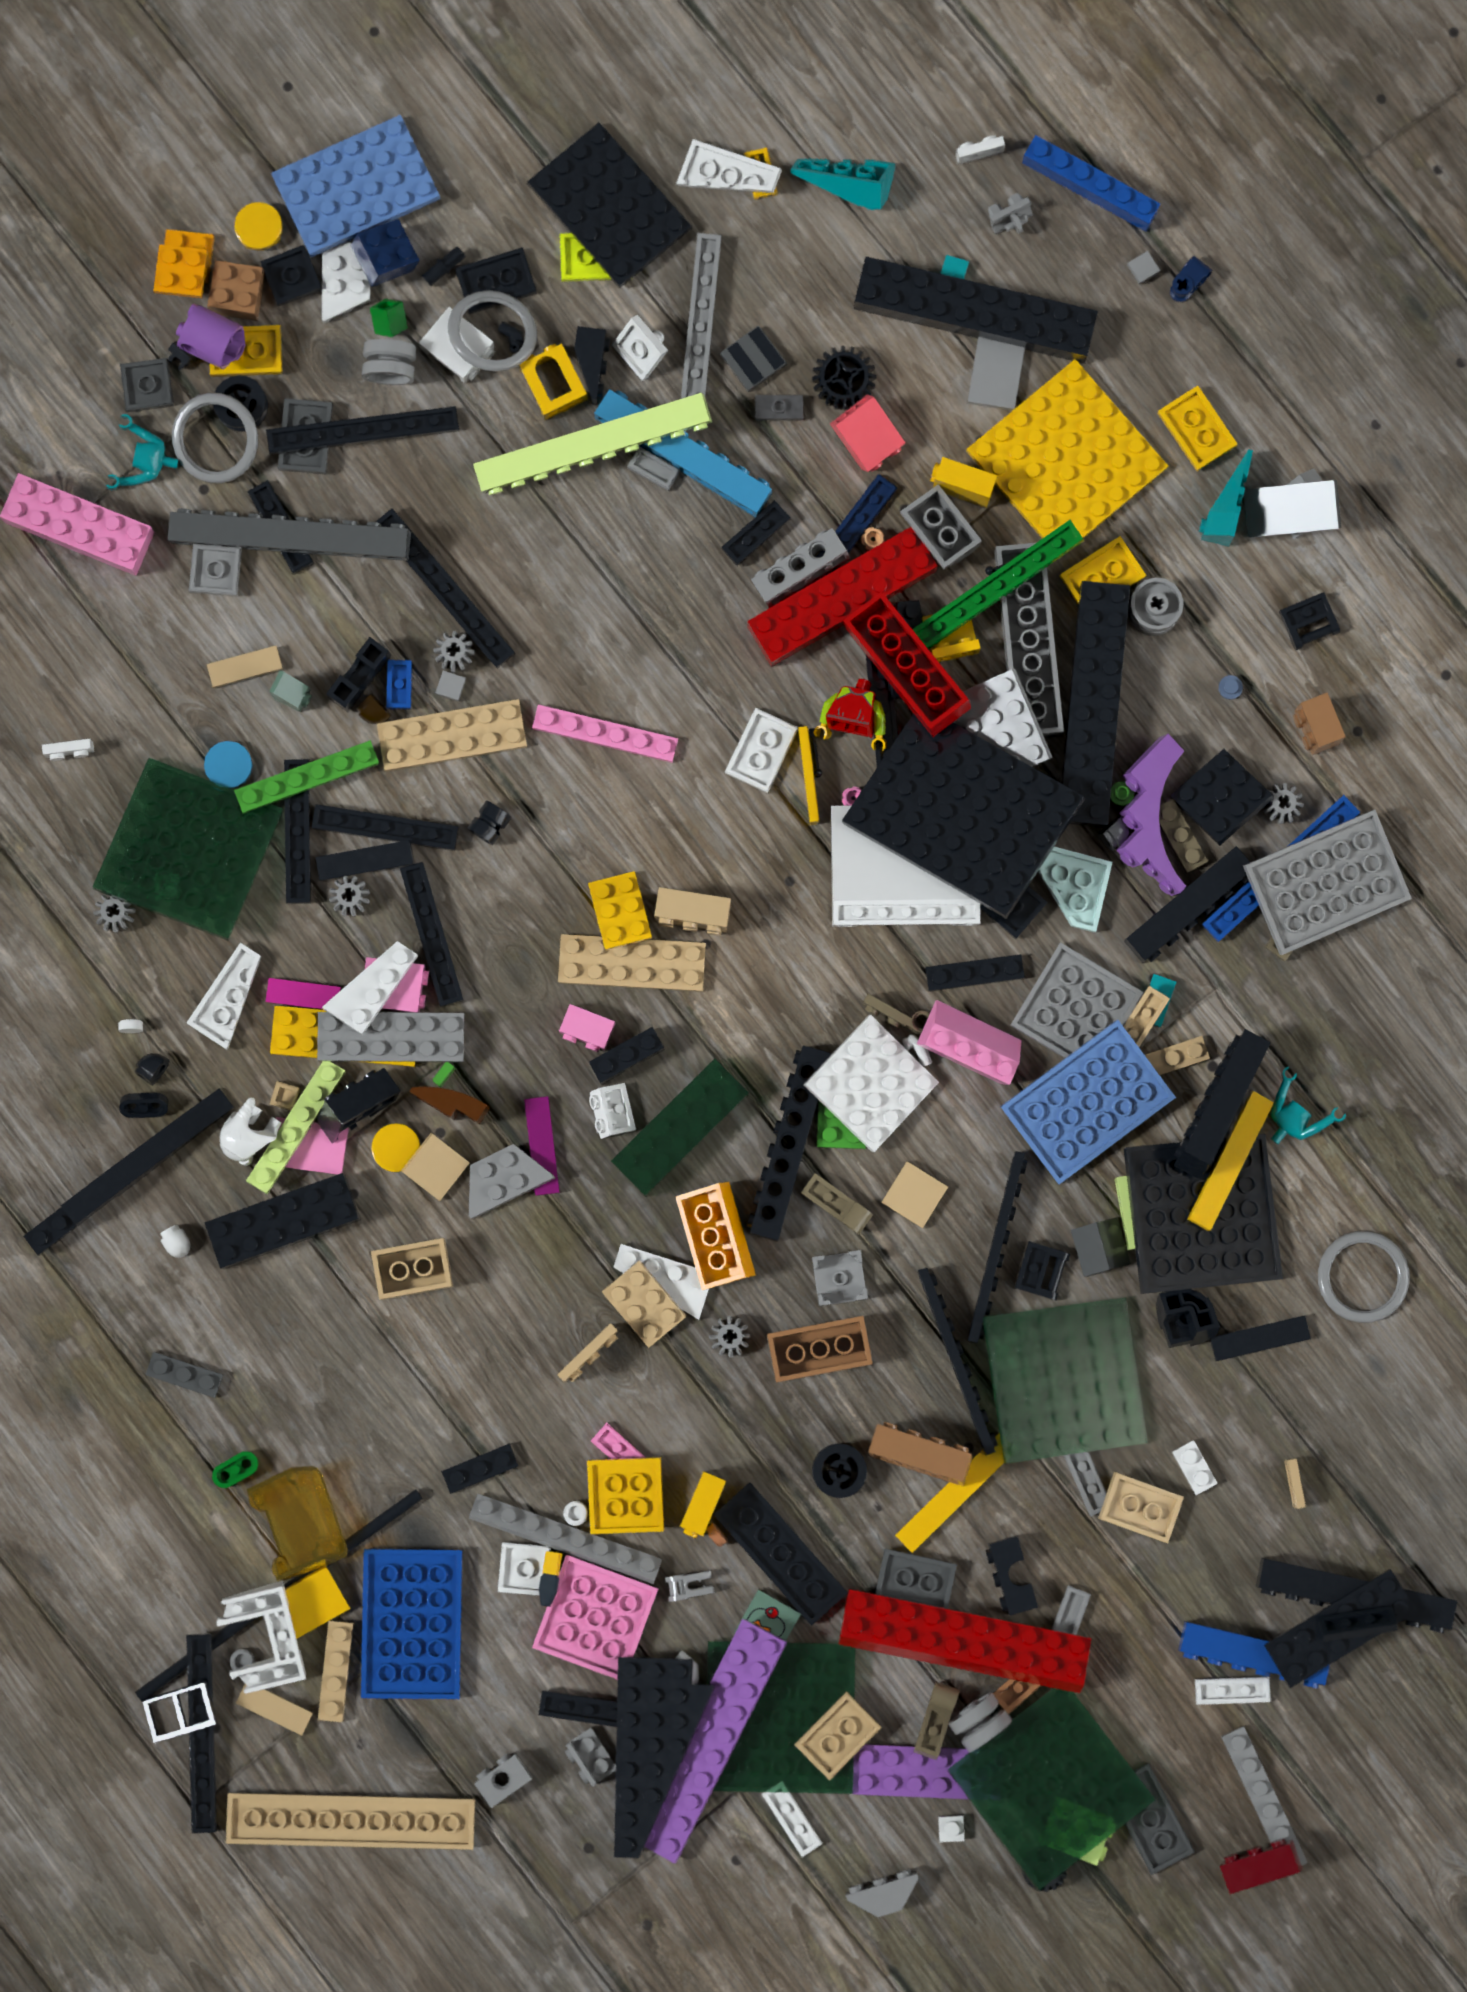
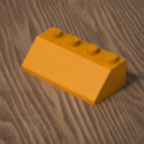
M730 1182L717 1183L675 1196L702 1290L756 1276Z

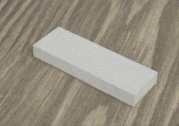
M1269 1677L1195 1679L1196 1705L1271 1702Z
M783 1780L762 1793V1796L801 1857L823 1844Z

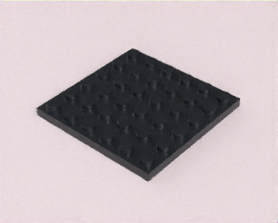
M1258 1134L1211 1231H1207L1187 1219L1227 1138L1223 1139L1211 1165L1200 1179L1173 1166L1177 1159L1173 1155L1178 1145L1182 1142L1123 1148L1141 1294L1283 1279L1265 1134Z

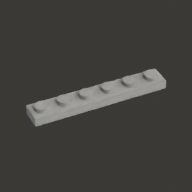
M1244 1726L1222 1735L1221 1738L1270 1843L1281 1838H1285V1841L1293 1840L1301 1865L1308 1863Z

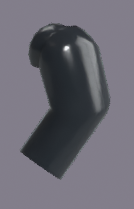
M502 321L498 332L509 338L510 350L513 353H517L524 343L523 333L516 327Z

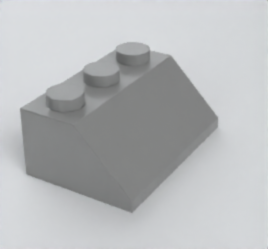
M939 484L900 511L901 515L943 569L962 561L977 550L982 542Z

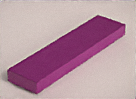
M549 1097L524 1099L531 1157L555 1177V1179L535 1188V1196L560 1193Z

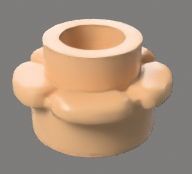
M868 528L861 537L862 544L866 546L867 550H871L885 542L883 539L884 533L880 529Z

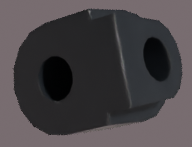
M150 1053L143 1056L136 1063L137 1068L134 1072L153 1086L164 1074L170 1061L163 1055Z

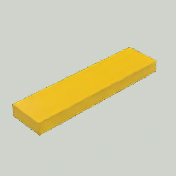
M807 726L798 727L809 824L818 825L819 812L809 731Z

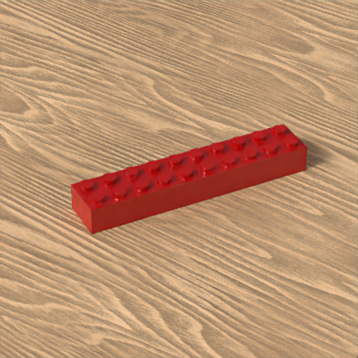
M849 1589L838 1644L1080 1693L1085 1683L1092 1638Z

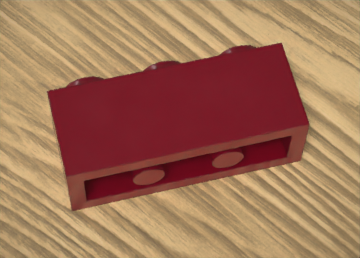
M1285 1838L1271 1842V1846L1262 1849L1261 1845L1247 1850L1248 1854L1239 1856L1238 1853L1224 1857L1225 1861L1220 1865L1229 1894L1300 1873L1303 1868L1293 1840L1285 1841Z

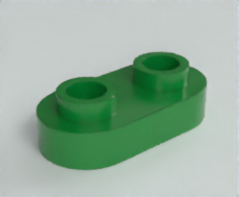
M241 1452L216 1466L212 1472V1480L220 1488H229L254 1474L259 1467V1460L252 1452ZM245 1459L251 1461L249 1468L243 1467L242 1463ZM224 1471L230 1474L229 1479L226 1481L221 1478V1474Z

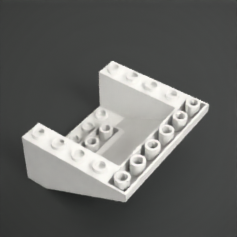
M831 806L832 927L928 924L977 926L980 924V903L844 825L842 819L851 806Z

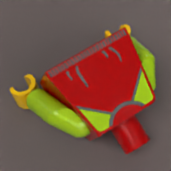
M858 679L855 688L843 686L839 693H835L823 704L819 720L821 725L817 726L814 730L815 736L819 737L822 729L825 731L824 740H828L831 737V729L870 738L874 734L876 738L871 743L872 749L876 750V742L880 740L883 743L882 750H886L887 741L883 738L886 716L881 702L876 699V694L873 691H869L871 682L866 679Z

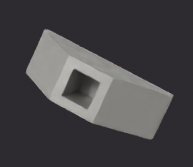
M907 1869L896 1873L897 1877L888 1880L887 1876L873 1880V1885L864 1887L862 1883L849 1887L850 1892L845 1893L847 1901L876 1917L901 1911L918 1881L917 1873H911V1870Z

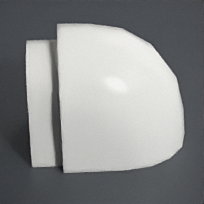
M178 1225L171 1226L160 1233L163 1238L161 1243L171 1256L181 1258L189 1253L191 1243L184 1230L180 1229Z

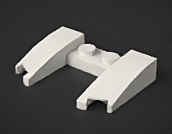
M283 1581L222 1599L221 1604H225L226 1608L224 1616L218 1617L217 1626L264 1616L274 1653L273 1658L229 1671L232 1679L239 1676L247 1685L243 1690L245 1694L306 1679V1671L301 1651L298 1647Z

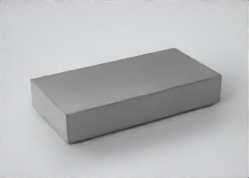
M640 446L627 465L629 470L666 491L670 490L680 473L679 468Z
M1067 1585L1051 1630L1077 1635L1091 1594Z

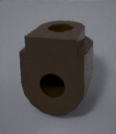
M370 694L356 708L360 712L358 715L370 724L383 723L392 716L388 709L373 694Z

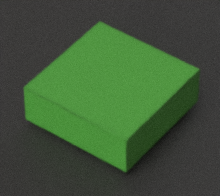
M445 1062L433 1078V1082L441 1088L456 1068L449 1062Z

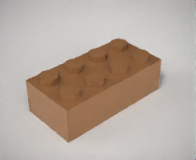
M864 1316L767 1334L776 1383L873 1364Z
M884 1422L883 1426L877 1424L868 1452L870 1457L964 1487L972 1461V1454L969 1453L968 1448L954 1444L953 1448L945 1446L944 1440L935 1437L926 1440L922 1438L921 1433L909 1429L904 1433L898 1431V1426Z

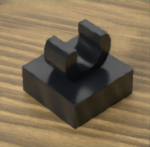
M175 341L168 349L172 353L169 356L170 362L175 361L177 358L180 359L181 364L178 369L181 370L186 368L188 364L197 361L198 357L180 349L177 346L178 341Z

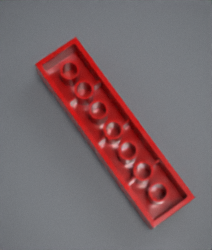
M909 527L748 620L747 627L770 666L773 667L844 626V619L881 591L889 600L934 574L938 566L927 547L914 530Z

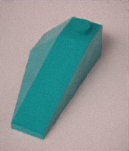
M1248 449L1212 506L1206 519H1201L1198 531L1202 533L1201 540L1228 547L1231 544L1240 515L1241 506L1239 505L1244 495V482H1246L1253 450Z

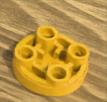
M254 202L244 206L237 214L234 224L236 235L244 247L257 251L266 250L277 245L283 230L282 220L277 210L263 202Z
M397 1123L389 1124L381 1128L374 1136L372 1155L376 1163L389 1172H401L421 1145L416 1133L408 1126Z

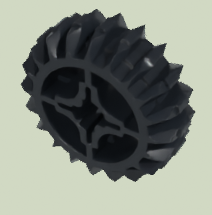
M841 346L839 353L833 347L831 349L832 356L824 352L823 357L825 360L818 359L817 364L820 367L813 368V373L817 375L812 377V382L818 383L814 386V391H821L818 395L820 400L827 397L825 405L828 406L833 401L835 410L838 409L839 404H843V410L846 411L848 404L851 403V406L856 404V401L864 398L863 396L872 395L868 389H875V384L871 382L876 380V374L871 373L875 370L874 365H867L870 362L869 357L861 359L863 351L860 350L855 355L854 347H851L849 352H845V346ZM843 361L851 362L855 364L859 369H857L856 367L847 368L844 365ZM835 364L836 374L830 376V379L825 381L824 375L827 369ZM841 372L845 377H848V385L843 379H840ZM863 376L864 382L862 386L853 393L852 383L858 380V377ZM829 387L832 389L840 388L844 391L845 395L836 394Z

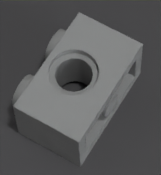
M507 1753L496 1761L499 1765L493 1770L487 1767L476 1775L479 1780L474 1784L491 1808L533 1778L516 1753L512 1756ZM498 1772H505L509 1776V1782L506 1785H500L496 1782L495 1776Z

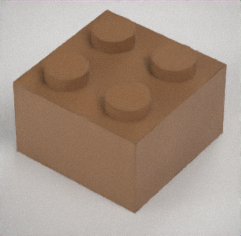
M215 260L207 305L208 309L221 316L258 321L265 281L263 268Z
M1328 692L1301 702L1295 709V715H1293L1294 722L1298 729H1302L1304 737H1302L1303 744L1307 751H1311L1312 755L1335 747L1345 739L1346 736Z

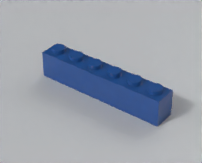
M1035 135L1024 154L1022 164L1145 232L1158 212L1160 203L1037 135Z
M1184 1621L1178 1648L1179 1651L1184 1652L1183 1657L1198 1660V1656L1208 1658L1207 1663L1222 1666V1662L1232 1663L1231 1668L1245 1672L1246 1668L1249 1667L1256 1669L1255 1674L1270 1677L1271 1673L1280 1675V1680L1285 1681L1264 1647V1644L1269 1641ZM1330 1665L1305 1679L1303 1685L1318 1688L1319 1684L1326 1685Z

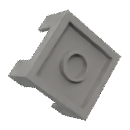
M861 1250L812 1257L819 1307L868 1299Z

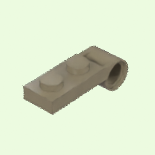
M869 993L863 1001V1005L866 1006L865 1010L876 1017L881 1014L887 1018L886 1022L897 1029L900 1026L906 1027L921 1035L923 1029L915 1025V1019L920 1016L928 1019L930 1015L926 1011H918L910 1018Z
M816 1173L801 1192L802 1195L857 1234L862 1232L873 1216L870 1211L850 1199Z
M939 1682L935 1683L915 1744L914 1753L934 1760L938 1759L951 1714L959 1695V1689Z

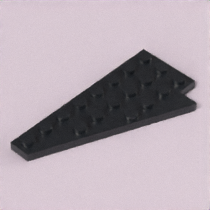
M618 1657L615 1858L641 1857L715 1689L714 1684H692L693 1659Z

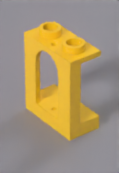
M552 344L546 347L543 353L537 356L532 354L519 365L520 371L523 373L540 407L544 420L588 400L587 393L562 344L558 346ZM553 358L559 364L572 391L550 401L535 368Z

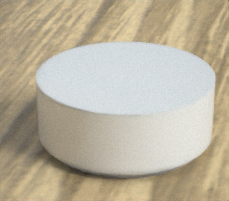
M135 1019L121 1020L118 1022V1031L121 1033H140L143 1031V1022Z
M572 1501L565 1506L563 1515L567 1523L577 1526L586 1521L588 1509L584 1503Z

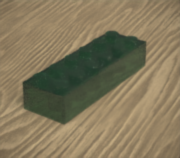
M714 1059L611 1160V1163L646 1197L749 1096V1092Z

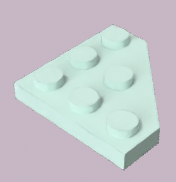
M1054 847L1038 872L1070 926L1096 932L1112 862Z

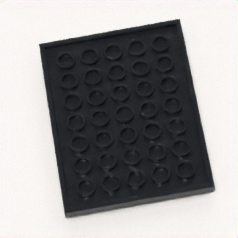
M913 714L842 819V823L1007 919L1081 807L1085 798L954 722L932 737L915 714Z

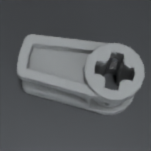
M711 1571L665 1577L670 1590L669 1602L715 1593L713 1586L703 1585V1587L688 1588V1583L701 1582V1580L710 1579L712 1577Z

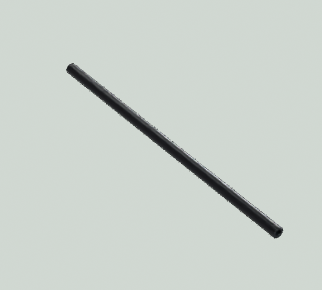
M417 1489L412 1491L284 1584V1587L292 1585L325 1565L328 1568L421 1501L423 1498ZM259 1617L230 1623L212 1636V1651ZM187 1655L135 1691L137 1697L143 1702L187 1670Z

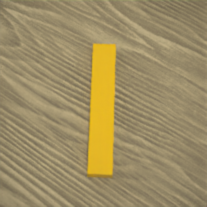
M1255 1091L1249 1093L1187 1220L1207 1231H1211L1274 1102Z
M1000 1432L995 1436L998 1446L994 1447L995 1453L985 1456L982 1449L972 1459L964 1487L948 1482L895 1534L911 1553L1017 1451Z

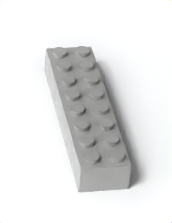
M1035 543L996 546L994 552L996 566L1010 562ZM1046 567L999 600L1006 670L1016 669L1044 738L1062 736L1064 732Z

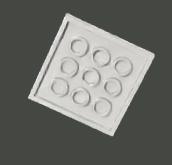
M868 1015L806 1081L804 1086L871 1152H875L939 1082L872 1015Z

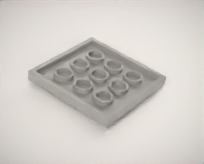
M1011 669L963 691L970 701L971 709L955 720V724L1031 767L1052 758L1016 669Z
M1060 942L1010 1026L1061 1057L1066 1058L1118 1019L1124 1026L1143 992Z

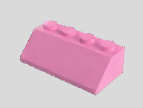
M936 1000L917 1045L999 1084L1010 1085L1020 1063L1022 1040Z

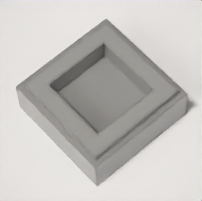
M1148 251L1127 263L1128 268L1139 285L1160 273V269Z
M443 671L436 695L459 702L466 678Z

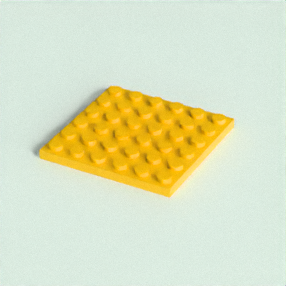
M1076 359L966 449V452L983 471L997 475L995 485L1042 539L1068 520L1072 521L1081 536L1085 538L1168 468L1167 463Z

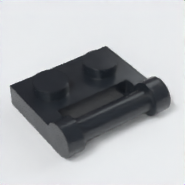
M1324 592L1279 611L1295 651L1302 649L1303 645L1329 634L1335 635L1340 633V627ZM1326 618L1328 625L1299 636L1298 629Z
M1029 1241L1015 1288L1057 1301L1059 1295L1057 1293L1065 1263L1069 1261L1071 1254ZM1052 1256L1057 1259L1048 1289L1045 1290L1041 1288L1049 1258Z

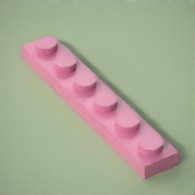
M542 705L537 707L532 726L534 730L673 763L678 738Z

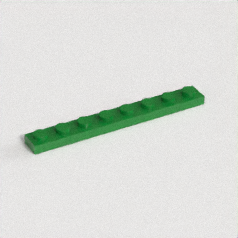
M1068 520L912 630L924 645L930 649L1085 540L1072 521Z

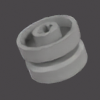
M373 339L364 343L363 356L368 361L362 364L363 379L384 385H405L414 382L415 368L410 363L416 359L415 345L393 339Z
M1155 577L1143 581L1136 587L1129 600L1128 615L1130 622L1138 631L1145 635L1157 636L1167 633L1175 626L1183 611L1184 601L1180 590L1174 583L1163 578ZM1151 605H1157L1159 607V610L1157 609V607L1152 608Z
M992 1692L967 1705L948 1724L955 1734H962L971 1729L961 1742L968 1752H972L988 1742L1012 1722L1011 1717L1005 1710H999L989 1715L997 1708L999 1703Z

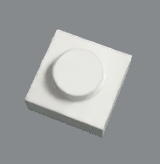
M963 1815L938 1816L939 1842L964 1841Z

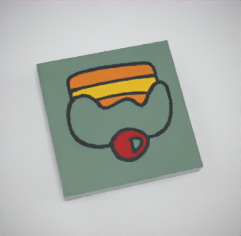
M758 1589L742 1619H746L786 1641L801 1614Z

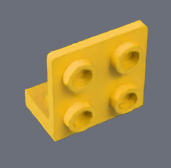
M932 615L924 616L922 618L923 622ZM972 619L929 649L938 662L979 654L981 648L979 639L975 637Z

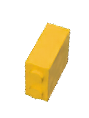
M942 457L941 463H935L930 481L934 483L933 488L939 484L946 495L987 508L997 475Z
M703 1471L680 1526L684 1528V1534L696 1539L698 1535H704L726 1480Z

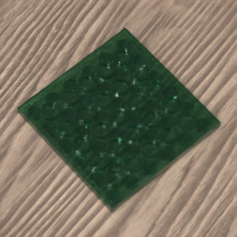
M148 758L92 886L93 890L229 941L284 812L283 808L269 804L243 814L233 789Z
M1126 1297L983 1317L1004 1464L1148 1443Z
M708 1641L707 1684L711 1683L731 1641ZM787 1642L713 1791L853 1794L854 1756L829 1780L794 1744L846 1692L855 1699L856 1648L839 1645L838 1643Z
M1056 1688L1050 1690L1012 1719V1722L988 1742L969 1752L947 1769L948 1773L1037 1891L1041 1890L1156 1800L1074 1692Z

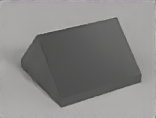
M1118 1217L1071 1230L1084 1277L1131 1264Z

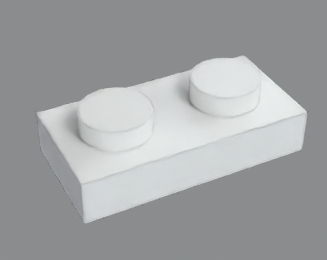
M995 135L988 136L982 140L983 142L975 144L973 142H966L960 145V148H957L956 151L958 165L1004 152L1005 142L1003 136L997 138Z
M91 739L42 745V751L46 758H50V761L65 759L64 756L67 755L82 758L89 756L88 753L94 752V744Z
M1194 1440L1172 1451L1195 1495L1218 1484Z

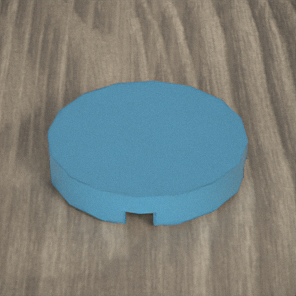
M224 741L217 743L210 748L205 756V773L209 780L219 788L230 790L239 787L247 782L252 773L253 763L251 756L245 747L237 742Z

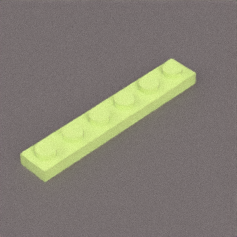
M323 1061L278 1130L276 1140L269 1144L247 1178V1183L268 1195L318 1117L325 1102L324 1099L334 1092L345 1075L346 1071L330 1061Z

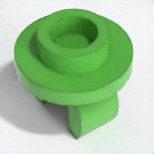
M1117 782L1111 787L1110 799L1114 804L1125 806L1132 801L1134 791L1129 789L1125 782Z

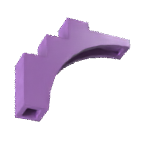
M1169 734L1159 737L1122 775L1126 780L1125 783L1128 788L1138 794L1119 812L1123 817V822L1135 831L1116 851L1120 854L1121 860L1126 865L1133 868L1142 864L1145 873L1158 881L1160 889L1164 893L1173 896L1181 893L1186 885L1176 874L1166 855L1160 833L1159 810L1165 781L1173 765L1183 754L1184 750Z

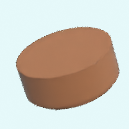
M712 1522L707 1526L706 1532L717 1546L722 1547L728 1542L724 1533L715 1523Z

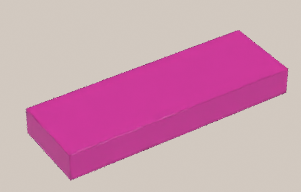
M269 978L265 1002L324 1010L322 1007L341 991V987Z

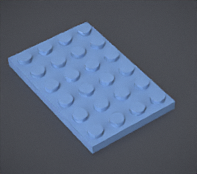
M401 115L271 173L310 257L355 238L358 233L391 222L440 200V195Z
M1117 1019L1000 1107L1059 1185L1176 1097Z

